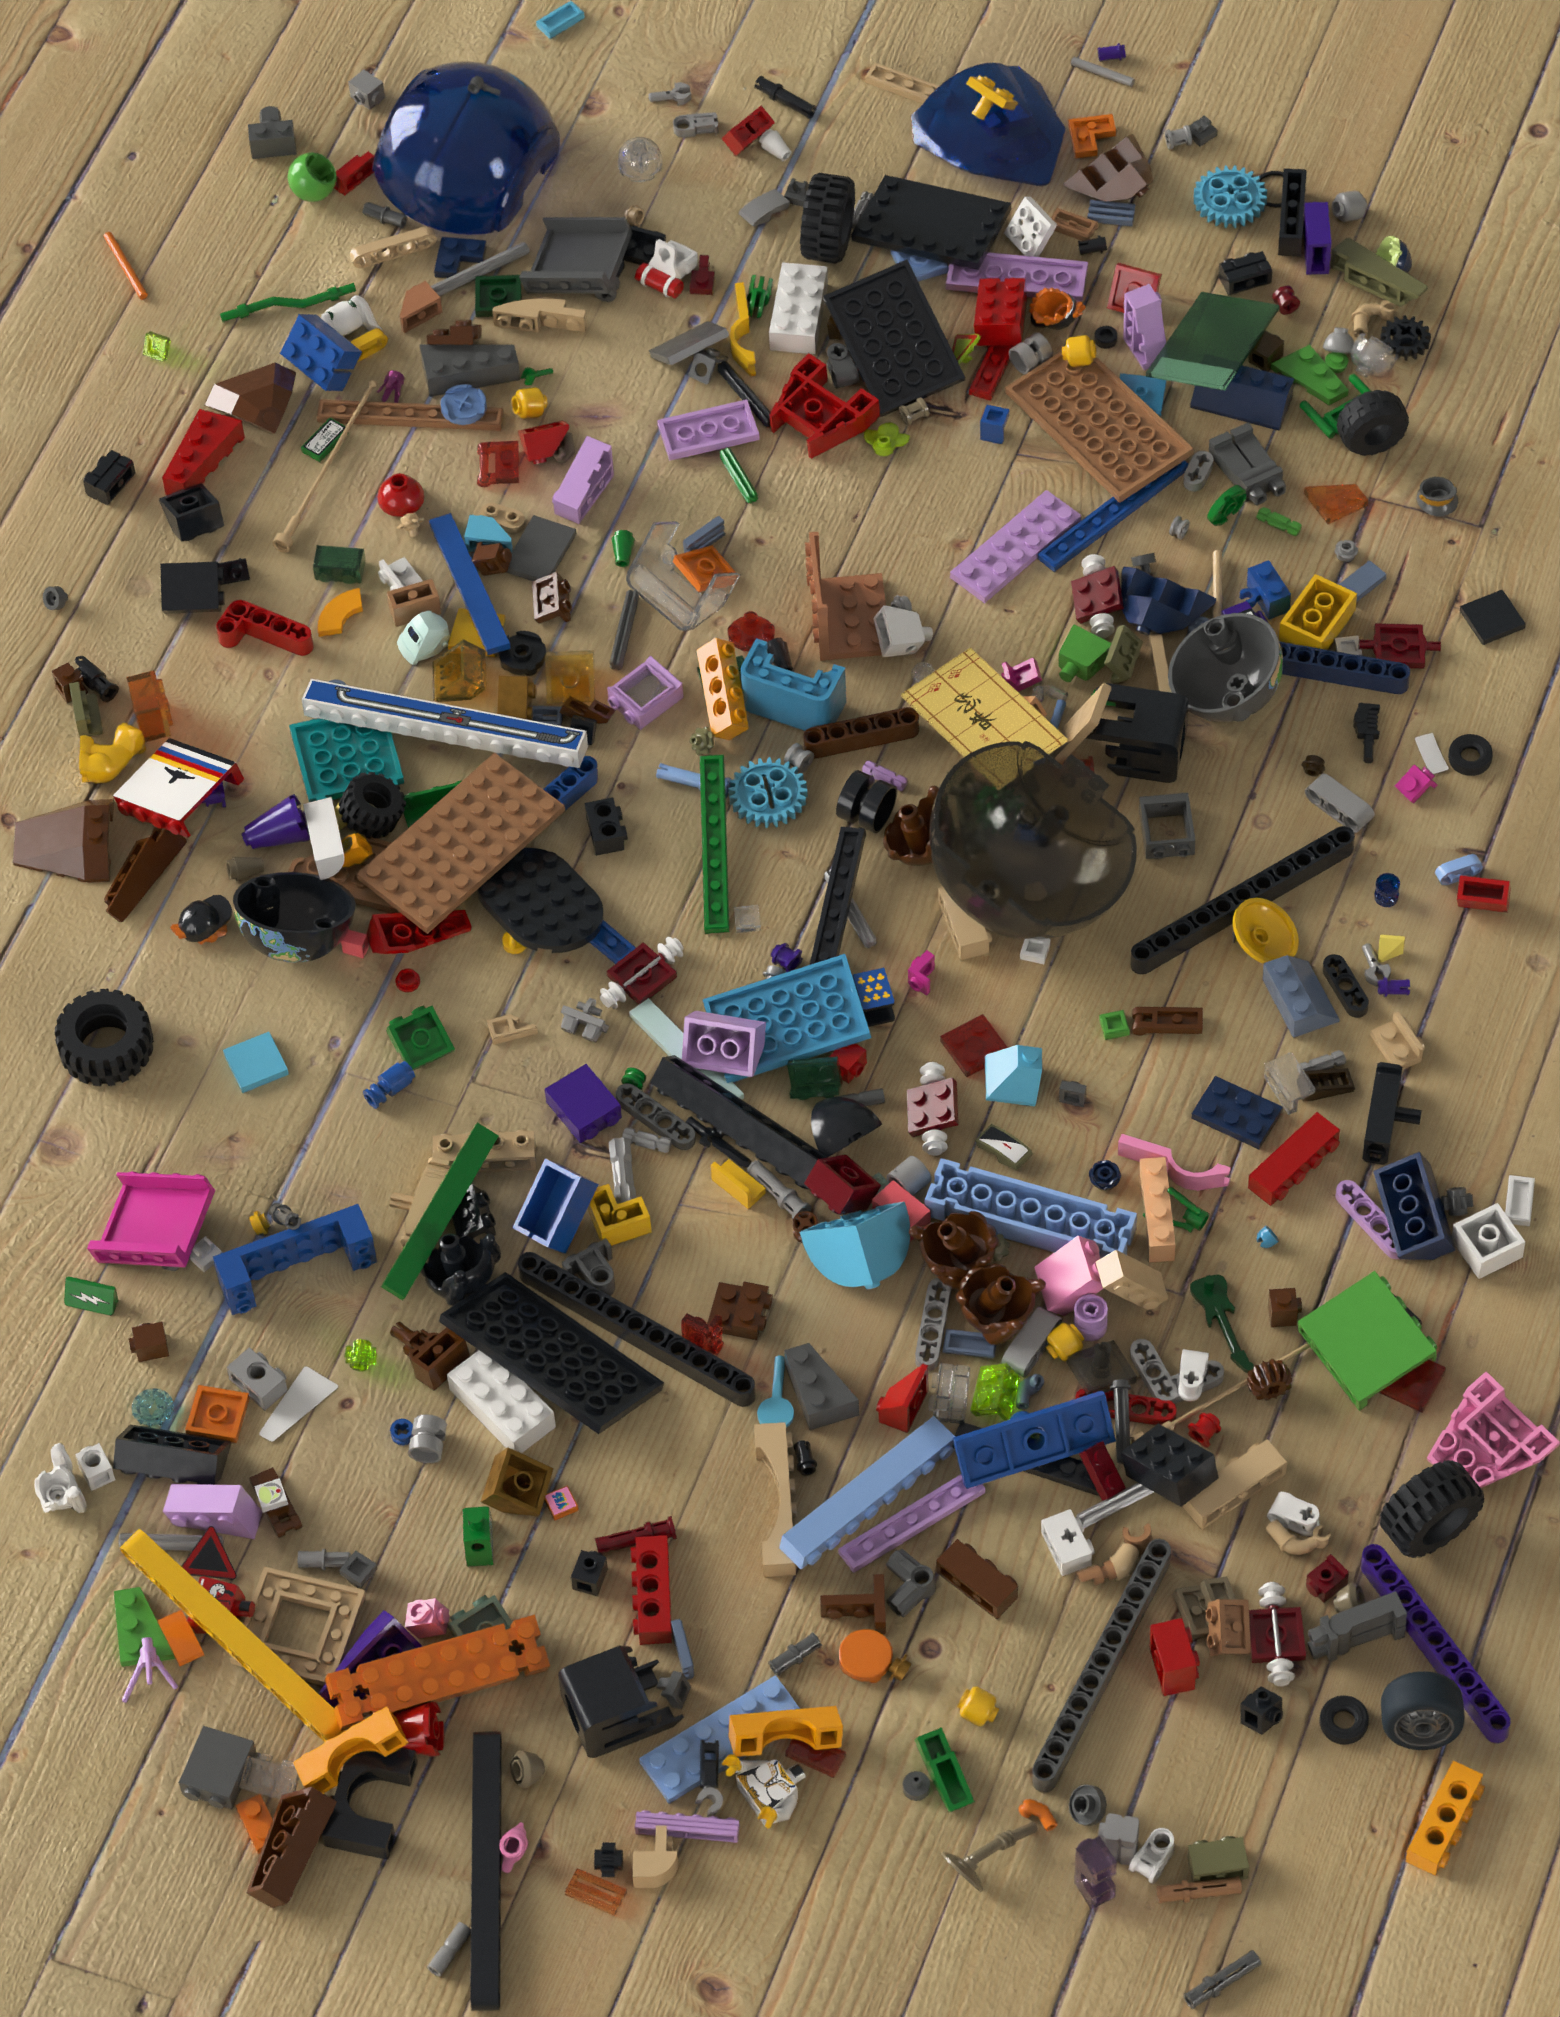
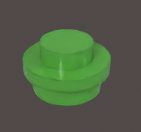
M1330 352L1325 358V363L1334 373H1341L1348 366V357L1344 353Z

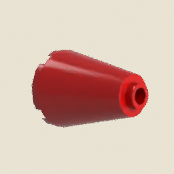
M427 1702L393 1714L397 1718L408 1741V1744L401 1748L415 1750L418 1755L433 1757L441 1755L438 1751L444 1748L443 1721H438L436 1713H441V1710L436 1702Z

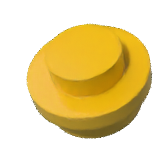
M258 1210L255 1211L254 1215L249 1217L253 1230L257 1235L262 1233L264 1235L268 1234V1228L271 1227L268 1217L265 1213L260 1214Z

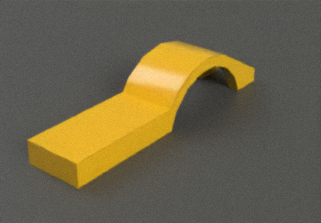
M744 282L735 283L738 320L735 321L730 329V351L733 359L749 376H756L754 351L746 350L737 343L743 335L750 333Z

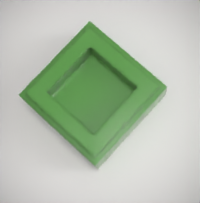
M1124 1010L1099 1015L1105 1040L1130 1035Z

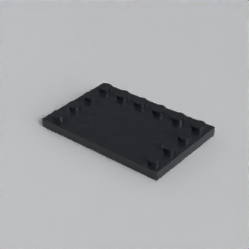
M885 175L854 228L851 239L853 242L979 270L1012 207L1010 202Z
M907 259L823 296V300L868 392L879 399L880 417L899 410L900 406L904 405L906 407L915 403L916 399L920 397L924 399L965 381V375Z

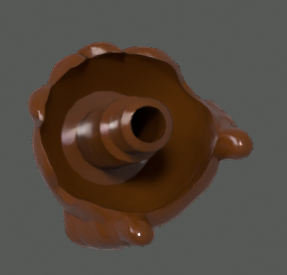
M934 785L929 788L927 797L920 799L918 807L913 804L902 806L896 812L893 822H890L886 827L883 844L884 848L888 851L890 859L899 860L911 866H923L930 863L943 864L948 860L952 839V826L948 811L942 804L940 791L937 786Z
M977 1211L968 1212L969 1215L951 1213L942 1222H933L921 1227L912 1226L909 1229V1234L920 1242V1252L931 1273L951 1289L959 1290L961 1279L971 1269L975 1267L984 1268L990 1265L994 1258L995 1249L999 1244L995 1227L987 1224L985 1216Z
M994 1263L984 1268L975 1267L968 1271L959 1283L956 1300L961 1305L965 1319L971 1326L982 1333L989 1344H1003L1023 1328V1325L1027 1322L1034 1309L1035 1295L1045 1288L1046 1283L1042 1279L1035 1280L1013 1275L1007 1270L1006 1266Z

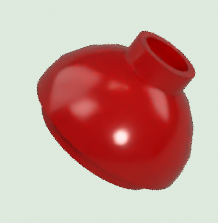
M397 473L381 484L377 496L378 504L385 513L391 516L402 517L408 513H415L421 508L424 502V491L416 479Z

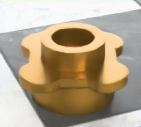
M907 1654L901 1659L896 1657L888 1669L892 1673L889 1677L890 1681L893 1677L901 1681L912 1665L911 1662L906 1660Z

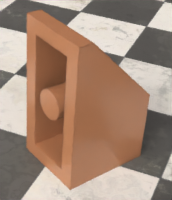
M426 281L406 291L400 313L403 333L442 313L441 298Z

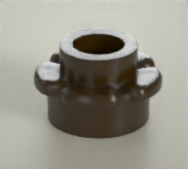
M1308 755L1301 764L1305 773L1309 776H1318L1325 771V761L1316 755Z

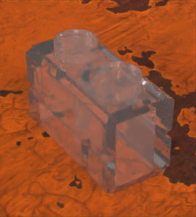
M941 1363L939 1364L938 1373L933 1372L932 1388H936L935 1396L930 1395L929 1411H933V1416L940 1422L960 1424L961 1421L965 1422L971 1378L969 1366H954L953 1364Z

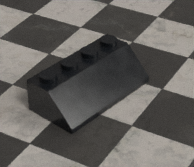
M130 1424L116 1438L113 1469H119L122 1473L129 1475L143 1473L152 1479L172 1478L171 1480L176 1483L190 1481L196 1482L197 1485H215L222 1478L231 1441Z

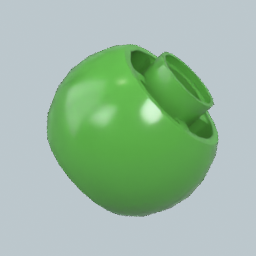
M312 152L297 157L290 165L287 175L288 184L293 193L300 199L308 202H317L328 197L335 188L337 180L335 168L330 160L321 154Z

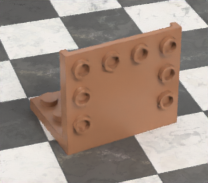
M809 532V542H805L807 586H810V594L813 596L814 643H818L820 661L882 655L873 619L883 605L886 606L882 573L821 579L819 532Z

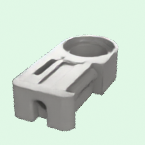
M717 113L677 116L673 120L674 134L681 138L695 137V134L715 133L717 135L719 133ZM680 124L689 125L686 129H680L677 126Z

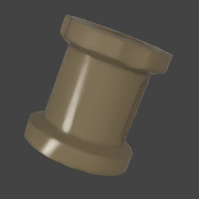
M921 397L916 399L915 403L906 407L904 405L899 407L901 418L907 426L911 425L914 420L929 416V409Z

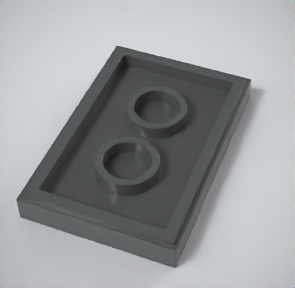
M706 321L649 350L652 358L668 365H673L727 338L729 334L727 328Z
M533 515L512 551V560L507 573L530 581H535L555 573L577 534L576 529Z

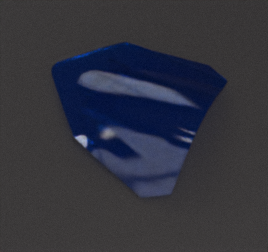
M1001 63L979 64L957 73L941 84L926 99L922 106L911 115L913 143L952 166L971 174L1035 186H1046L1050 183L1066 129L1041 83L1019 66H1007ZM970 76H986L996 83V88L1006 89L1014 95L1013 99L1018 102L1015 109H1002L998 105L993 104L984 120L973 115L972 111L977 106L982 95L966 84Z

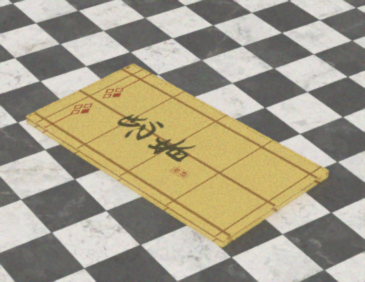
M971 648L901 694V697L997 789L1068 742L1067 738Z

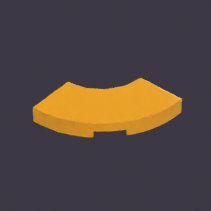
M360 588L341 593L324 607L318 620L319 637L342 634L343 625L346 620L356 613L363 612Z

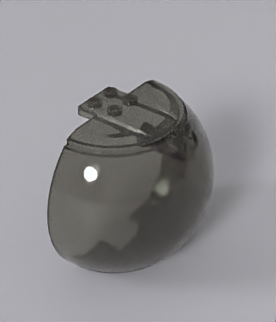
M1012 741L982 747L971 752L953 766L944 778L933 803L929 841L933 866L940 883L951 899L969 917L1000 935L1018 939L1038 940L1074 933L1098 920L1115 905L1126 891L1134 873L1137 855L1136 837L1133 834L1135 829L1122 813L1102 798L1110 785L1101 776L1089 769L1081 760L1071 754L1064 764L1061 765L1043 749L1028 741H1024L1023 744L1020 741Z

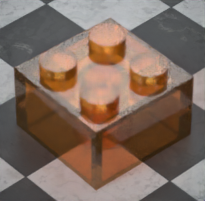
M155 670L126 677L139 730L144 735L145 742L171 736L169 726H173L168 699L165 696L162 678L157 679Z

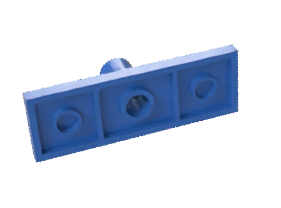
M1103 1391L1033 1413L1019 1411L1013 1414L1010 1420L953 1438L966 1489L1078 1454L1101 1441L1105 1445L1116 1442L1106 1395Z

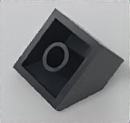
M202 483L159 498L169 525L181 542L193 540L195 537L205 533H212L224 526L219 501Z

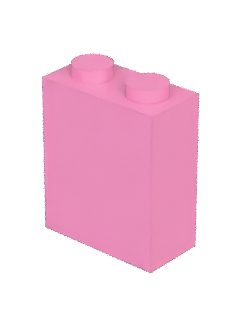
M1077 1236L1034 1267L1037 1278L1044 1280L1046 1283L1045 1288L1041 1291L1047 1311L1066 1316L1074 1310L1078 1298L1087 1294H1097L1104 1289L1096 1265V1261L1101 1258L1099 1247L1095 1241Z

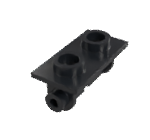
M246 558L219 563L220 568H224L225 575L224 582H221V585L250 580Z

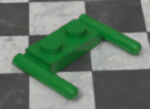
M1356 374L1349 376L1348 380L1361 393L1360 395L1368 391L1371 392ZM1305 400L1299 406L1329 439H1332L1336 434L1339 435L1337 430L1339 414L1351 400L1324 414V417H1321Z

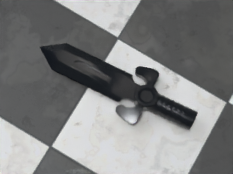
M692 1116L687 1119L686 1123L702 1136L699 1140L701 1145L710 1147L712 1143L714 1147L740 1166L749 1167L751 1160L722 1139L724 1135L718 1133L716 1127L714 1129L706 1128Z

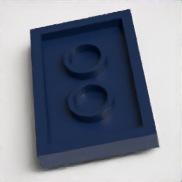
M1215 1076L1193 1110L1191 1119L1259 1150L1282 1114L1283 1106Z

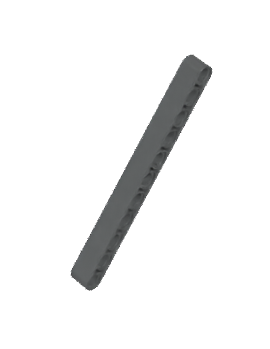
M1154 1539L1148 1544L1032 1768V1783L1039 1792H1050L1057 1785L1160 1586L1171 1561V1546L1167 1541ZM1159 1553L1164 1555V1557L1157 1558L1153 1555ZM1144 1575H1150V1576H1152L1153 1578H1152V1579H1144L1142 1576H1144ZM1140 1597L1142 1600L1134 1601L1131 1598ZM1122 1618H1127L1131 1621L1128 1623H1123L1119 1620ZM1110 1640H1116L1120 1643L1112 1645L1108 1642ZM1105 1662L1108 1665L1101 1667L1098 1666L1097 1663ZM1094 1684L1097 1687L1094 1689H1089L1085 1687V1685ZM1076 1706H1082L1085 1708V1710L1077 1711L1073 1708ZM1065 1728H1070L1074 1730V1732L1064 1733L1062 1730ZM1057 1750L1062 1752V1754L1055 1756L1050 1752ZM1041 1773H1048L1051 1776L1048 1778H1041L1038 1775Z

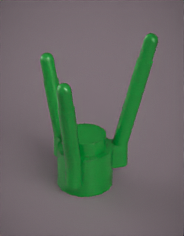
M1173 1187L1168 1188L1167 1192L1187 1207L1183 1215L1186 1223L1173 1220V1226L1183 1228L1190 1233L1194 1228L1200 1231L1206 1224L1210 1213L1193 1204Z

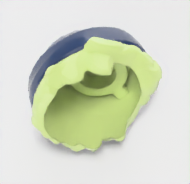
M1395 236L1385 237L1375 254L1404 272H1409L1412 267V259L1407 245Z

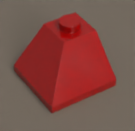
M561 420L518 430L526 460L529 462L533 461V464L547 462L546 458L553 456L568 432L569 424Z
M922 1364L890 1387L885 1397H880L876 1407V1411L879 1412V1423L906 1433L909 1432L929 1391L928 1365Z

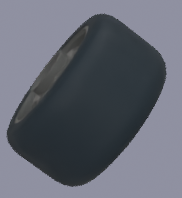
M1428 1671L1404 1674L1390 1682L1384 1689L1381 1697L1383 1729L1390 1740L1404 1748L1432 1750L1443 1747L1455 1740L1464 1727L1465 1716L1462 1692L1453 1680L1442 1674Z

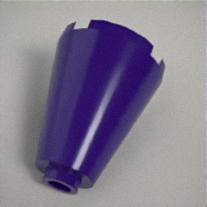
M295 794L288 796L244 826L245 832H242V837L246 846L251 845L253 849L311 840L305 812H302L301 808L297 807L301 805L298 797Z

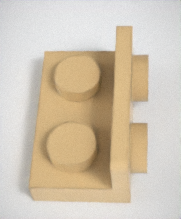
M1399 1011L1393 1014V1021L1371 1030V1038L1388 1063L1398 1064L1404 1070L1422 1062L1423 1050L1425 1049L1424 1043L1419 1036H1415L1409 1020L1403 1018Z

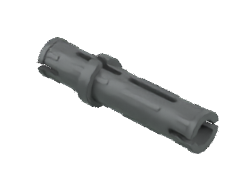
M274 1203L270 1206L269 1215H272L271 1217L277 1224L285 1225L291 1230H295L301 1225V1218L298 1217V1214L292 1212L289 1206L280 1203Z
M1250 1950L1246 1955L1229 1964L1211 1977L1206 1976L1202 1979L1201 1984L1184 1993L1183 1997L1191 2009H1195L1196 2006L1210 1997L1216 1998L1220 1995L1221 1990L1239 1980L1256 1967L1261 1966V1960L1255 1951Z

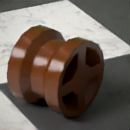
M802 1211L794 1216L793 1235L798 1242L803 1243L800 1232L804 1228H810L818 1224L816 1215L809 1211Z

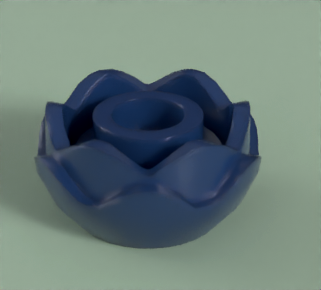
M1104 1160L1098 1161L1089 1170V1178L1096 1188L1110 1190L1120 1182L1121 1173L1117 1164Z

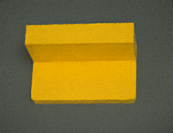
M730 1159L721 1166L716 1162L711 1164L712 1181L747 1209L751 1208L766 1194V1188Z

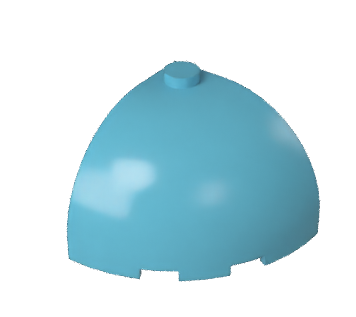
M905 1202L876 1206V1209L865 1212L861 1210L840 1216L841 1219L828 1223L825 1221L800 1232L807 1255L819 1272L838 1285L846 1287L865 1286V1289L880 1286V1281L893 1275L901 1267L906 1258L910 1243V1221Z

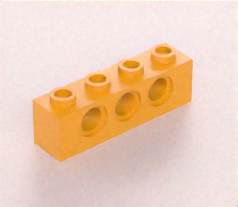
M715 638L697 649L711 732L714 734L713 737L731 740L748 730L749 726L734 643Z
M1453 1760L1407 1849L1405 1862L1435 1876L1440 1867L1443 1869L1446 1867L1451 1853L1448 1851L1451 1845L1456 1846L1462 1835V1831L1459 1830L1462 1823H1468L1472 1816L1474 1808L1471 1805L1474 1799L1479 1801L1484 1792L1485 1786L1482 1785V1773ZM1461 1794L1465 1798L1455 1799L1452 1795ZM1448 1816L1451 1817L1453 1821L1445 1822L1441 1819V1817ZM1438 1839L1442 1843L1435 1845L1432 1844L1429 1840Z

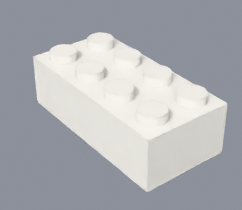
M782 262L769 330L771 351L816 354L825 305L823 296L827 294L828 288L827 266Z
M480 1350L447 1374L449 1390L505 1448L509 1447L523 1453L556 1427L554 1411L524 1381Z

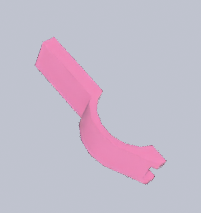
M1121 1134L1118 1142L1119 1156L1138 1162L1143 1158L1166 1157L1168 1176L1175 1184L1185 1189L1198 1191L1229 1185L1230 1178L1225 1176L1229 1175L1231 1167L1217 1164L1205 1172H1189L1183 1170L1175 1163L1170 1148Z

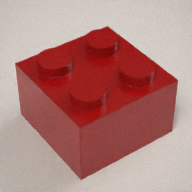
M1182 1618L1150 1626L1149 1650L1163 1697L1195 1690V1681L1199 1678L1197 1668L1200 1666L1199 1656L1196 1650L1192 1651L1190 1643L1193 1642L1191 1630L1189 1627L1184 1626Z

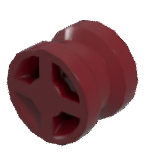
M1291 286L1280 287L1272 295L1274 303L1278 305V310L1283 315L1295 312L1300 306V300L1295 296Z

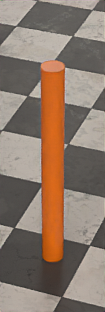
M111 232L105 233L104 239L141 300L147 298L146 290Z

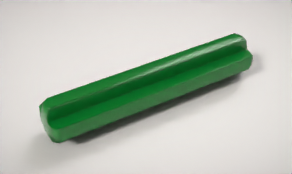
M728 447L720 450V458L746 502L749 504L756 502L758 494L732 450Z

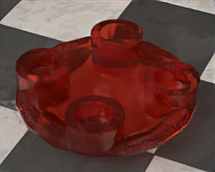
M749 611L744 614V617L735 620L728 627L727 635L729 641L734 643L735 648L749 652L756 638L766 642L774 639L775 626L767 619L758 616L756 612Z

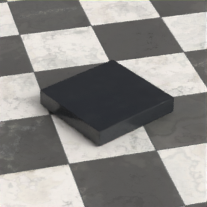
M1503 589L1460 606L1461 614L1482 645L1525 629L1526 623Z

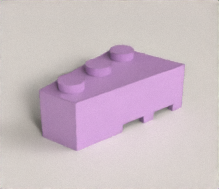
M1150 284L1124 293L1123 339L1143 370L1157 366L1162 359L1168 360L1161 310L1162 300L1159 293L1155 292Z
M586 436L561 486L553 496L552 503L554 504L556 515L580 524L614 476L611 445Z
M171 1484L163 1509V1513L175 1526L205 1531L208 1527L213 1526L217 1533L255 1539L263 1512L241 1485Z

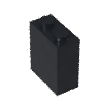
M217 561L160 564L161 607L164 614L221 612V605H225V592L221 591V582H224L225 575L224 568H220V564Z

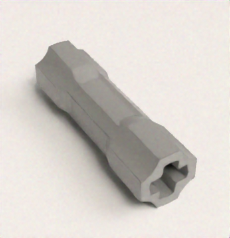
M625 1137L613 1138L608 1142L615 1188L614 1197L617 1204L636 1198L631 1164L630 1139Z

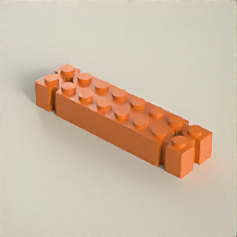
M535 1614L514 1620L510 1625V1629H505L503 1623L360 1664L356 1669V1673L350 1674L349 1668L327 1674L325 1682L330 1699L337 1698L339 1705L334 1709L339 1730L348 1729L363 1721V1717H370L373 1713L385 1707H388L393 1714L427 1702L434 1701L438 1703L514 1681L521 1671H524L526 1677L547 1671L550 1663L544 1645L537 1647L536 1643L541 1633ZM512 1645L520 1649L517 1656L515 1652H510L509 1650ZM357 1689L362 1693L365 1692L366 1695L363 1700L358 1696H354Z

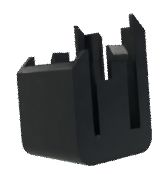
M1106 683L1112 688L1107 701L1115 702V708L1135 710L1133 718L1118 716V721L1101 718L1093 732L1085 739L1119 743V746L1107 744L1105 746V754L1108 757H1117L1115 764H1107V768L1117 776L1163 783L1176 781L1188 725L1189 701L1187 697L1178 693Z
M617 1646L568 1665L560 1670L558 1678L561 1697L589 1758L602 1756L673 1728L684 1718L683 1714L674 1717L669 1706L639 1718L637 1716L640 1713L658 1707L657 1702L649 1701L645 1693L646 1690L658 1684L652 1670L659 1663L658 1659L636 1667V1657H631L627 1654L633 1651L632 1647Z

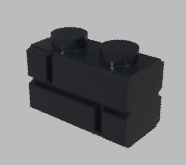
M1263 251L1257 253L1250 252L1243 257L1237 259L1229 258L1220 263L1219 279L1226 293L1232 295L1272 283V268Z
M110 450L106 456H102L97 463V467L92 472H88L84 477L83 483L87 496L95 500L98 499L99 502L105 505H109L135 475L132 459L124 455L121 456L120 453Z

